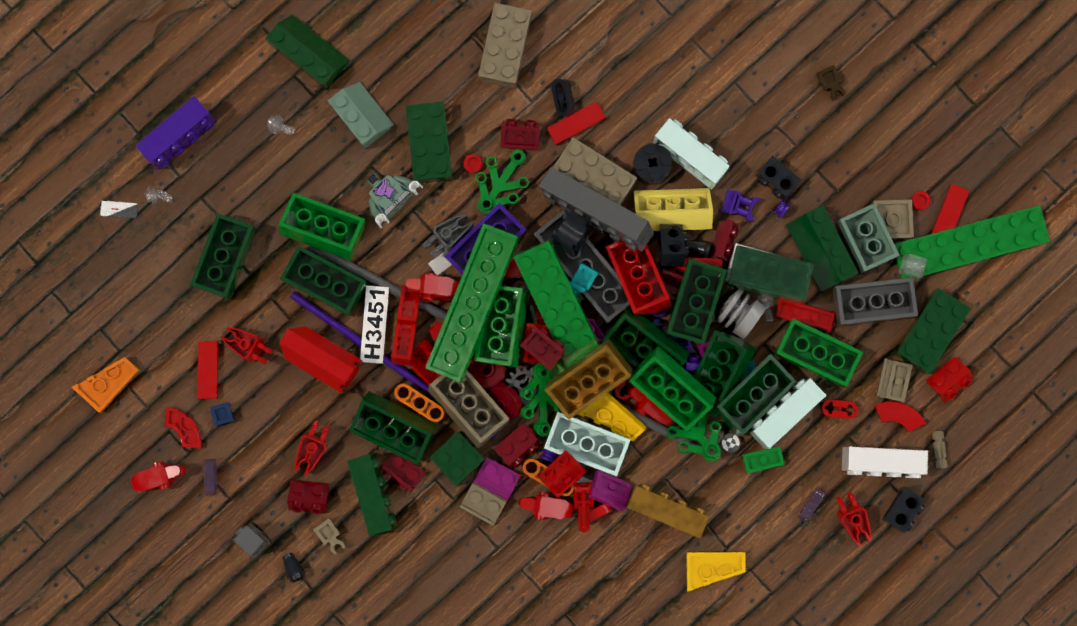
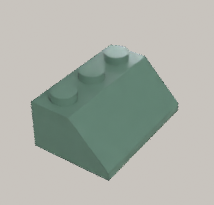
M360 82L343 88L327 100L364 149L394 127L391 120Z
M875 203L836 222L860 274L900 256Z

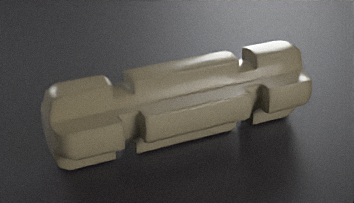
M934 431L932 432V437L935 440L933 445L935 458H937L936 468H947L945 441L943 442L944 432Z

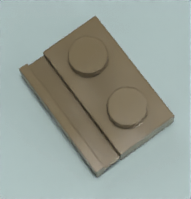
M885 358L876 396L904 403L912 365Z
M473 482L460 508L493 526L507 500Z

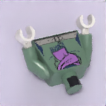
M375 173L372 174L367 180L373 187L369 192L371 197L368 203L370 212L378 226L383 228L381 226L383 221L389 223V219L414 196L413 193L418 195L416 189L418 187L423 188V186L418 181H412L409 178L398 175L392 177L386 175L381 180Z

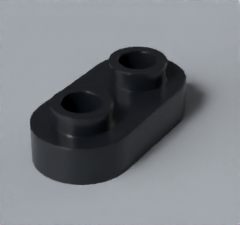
M556 79L552 84L556 111L560 116H570L575 110L571 85L566 79Z

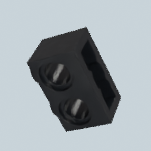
M773 155L756 174V177H758L757 181L764 187L768 186L773 190L772 194L778 199L782 198L785 200L801 182L797 175ZM772 169L775 176L768 177L765 170ZM781 181H786L789 184L788 190L780 187Z
M660 224L658 241L661 266H684L685 258H688V247H685L687 232H683V224Z
M902 487L881 520L901 533L910 531L915 523L913 519L916 514L920 515L925 507L923 505L925 499L908 488ZM909 497L914 500L912 508L906 506V500ZM898 514H902L904 517V521L900 525L895 520Z

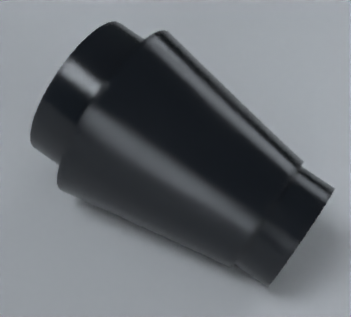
M687 240L685 247H688V253L699 258H709L712 244L702 240Z
M293 552L282 557L287 579L291 583L305 577V570Z

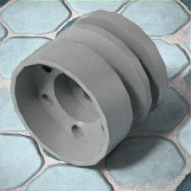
M739 288L723 305L716 321L721 323L725 317L729 320L724 327L727 328L732 323H735L736 326L733 333L744 340L767 307L757 300L749 306L747 302L750 295L747 294L741 300L740 296L743 290Z

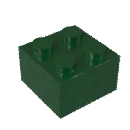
M459 431L430 457L456 486L485 460Z

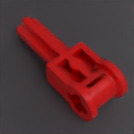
M576 481L574 483V509H578V530L582 533L590 530V509L594 507V499L590 498L589 494L592 491L593 481L589 483H577Z

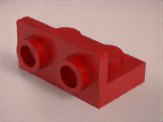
M565 450L538 477L559 498L586 471Z

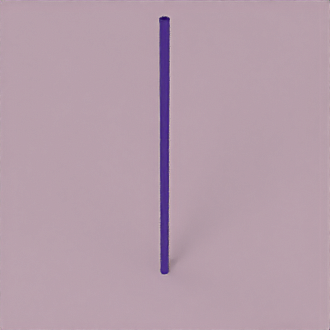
M295 291L292 293L291 299L361 347L362 338ZM384 354V364L433 397L428 392V384L399 364H392L391 359ZM498 433L492 436L491 439H494Z

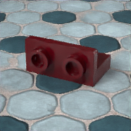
M506 119V121H502L500 148L538 150L540 123H536L535 120L517 122L516 119Z
M394 453L381 466L384 469L382 473L390 480L395 478L398 481L397 485L405 492L407 490L413 491L427 474L415 463Z

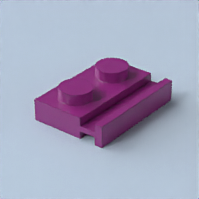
M486 457L474 482L508 500L521 475Z
M597 470L595 471L591 486L592 491L589 497L622 512L626 510L625 505L628 502L632 484Z

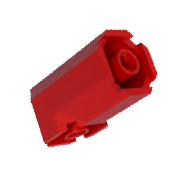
M306 326L287 329L280 341L284 357L287 361L342 394L345 392L342 388L344 386L349 387L360 369L357 367V364L363 363L361 359Z

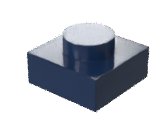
M230 402L210 407L215 426L235 421Z

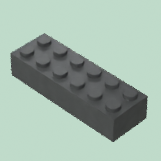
M552 167L539 185L543 192L542 195L552 206L557 204L565 212L571 213L574 211L592 222L594 229L600 233L607 232L610 234L609 237L616 242L623 241L626 243L625 246L632 251L637 249L642 252L654 234L648 220Z
M562 210L536 231L534 238L539 244L550 240L570 281H572L581 263L599 272L590 289L581 292V294L602 320L608 324L630 305L617 273L588 239L579 252L574 251V257L553 245L551 235L556 227L560 228L563 223L561 221L562 217L566 213Z

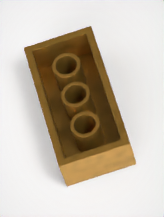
M607 339L548 381L545 391L569 420L628 379L632 374V368L612 342Z
M640 484L639 487L634 486L626 505L627 508L701 538L709 516L705 515V510L698 507L690 509L687 507L688 503L676 499L675 502L669 500V495L660 491L655 494L651 492V487Z

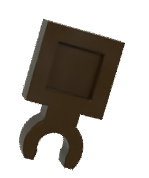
M834 65L816 74L823 90L830 89V98L833 102L837 99L835 92H839L842 97L845 96V90L838 86L843 81Z

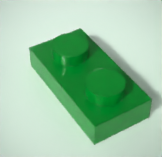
M780 446L742 455L746 474L785 465Z

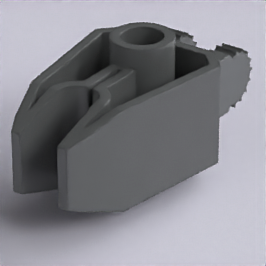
M467 214L457 215L434 227V235L424 242L423 247L427 249L437 242L439 246L431 251L430 255L432 257L438 256L443 251L449 253L473 229V221L461 226L468 220Z

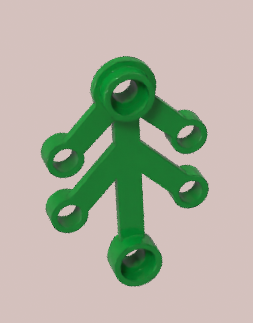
M514 150L511 153V161L500 178L496 168L497 159L493 156L486 159V166L490 171L493 189L488 195L486 174L483 172L476 174L475 179L479 184L481 193L477 207L481 213L488 214L498 203L501 205H515L518 203L519 197L516 193H510L508 197L496 199L500 192L528 188L529 180L526 177H521L518 181L506 183L515 168L524 164L526 157L523 151ZM520 154L522 157L520 160H516L514 156ZM494 160L495 164L493 166H490L488 164V161ZM480 175L485 177L482 182L478 181ZM526 180L527 185L521 186L520 181ZM511 196H515L517 200L515 202H511L509 198ZM485 201L490 202V206L488 208L483 206V203Z
M538 363L532 370L534 377L520 392L523 399L530 400L527 406L522 408L521 416L531 419L534 416V408L539 403V421L534 424L533 430L536 435L545 437L551 431L550 424L547 422V402L554 408L556 413L560 412L563 414V412L559 411V407L545 391L546 382L553 379L551 371L541 363ZM538 385V391L534 395L533 390Z
M707 413V415H704L699 420L698 427L694 425L689 429L690 431L686 432L675 426L669 427L667 429V437L672 440L680 437L698 441L701 446L690 445L686 441L680 442L678 446L679 453L687 454L691 452L702 454L705 460L714 462L721 456V448L717 445L721 424L717 421L710 424L709 431L711 436L710 441H708L704 436L706 421L709 417ZM717 426L719 429L713 430L712 427ZM670 431H675L676 434H675V435H671L669 432H670ZM681 446H686L688 449L683 450ZM708 451H713L715 454L710 455Z

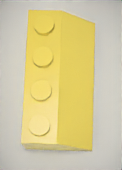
M710 188L634 191V213L648 220L653 231H659L660 224H683V231L712 229L713 207Z

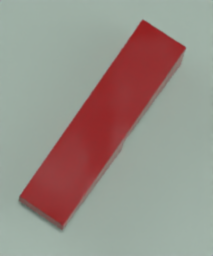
M402 284L391 363L411 366L420 296L419 294L408 293L405 285Z

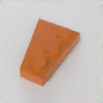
M124 357L71 388L94 409L102 413L136 376L140 369Z

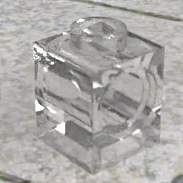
M912 254L904 255L899 274L915 279L922 278L927 259Z

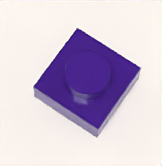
M689 355L683 368L687 371H696L701 358L697 355Z

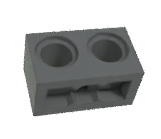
M254 524L241 526L235 533L237 537L234 539L250 556L257 555L270 541Z

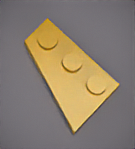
M606 393L578 413L582 417L587 416L593 419L594 423L598 425L603 424L611 428L612 432L628 438L630 441L635 440L646 429V426L609 393Z
M686 552L687 592L746 572L745 552Z

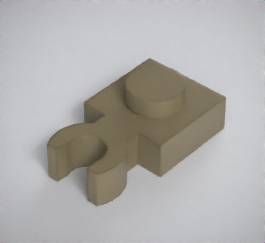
M330 518L313 529L324 545L330 543V550L333 554L338 553L335 550L336 544H340L343 549L346 547L342 540L337 539V536L341 533Z

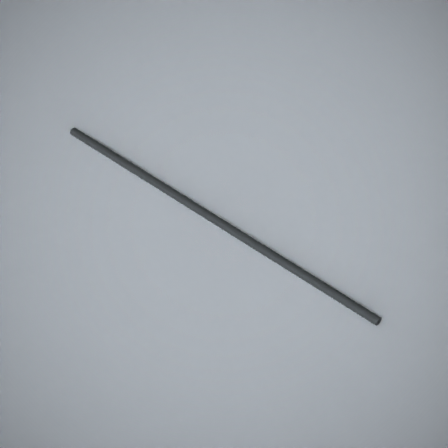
M309 245L307 246L306 250L375 286L389 287V293L400 298L402 288L342 257ZM420 299L419 308L443 321L445 320L446 311ZM523 362L531 367L536 365V363ZM619 402L646 427L667 437V429L669 427L647 416L644 417L636 410ZM670 431V432H669L671 435H675V434H676L675 431ZM680 437L673 439V441L677 442L678 444L682 441H686L690 445L700 446V444L695 442L694 440Z

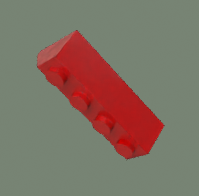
M623 241L606 246L634 315L654 314L672 307L669 295L647 245L642 252L637 249L632 251L625 246L626 243Z

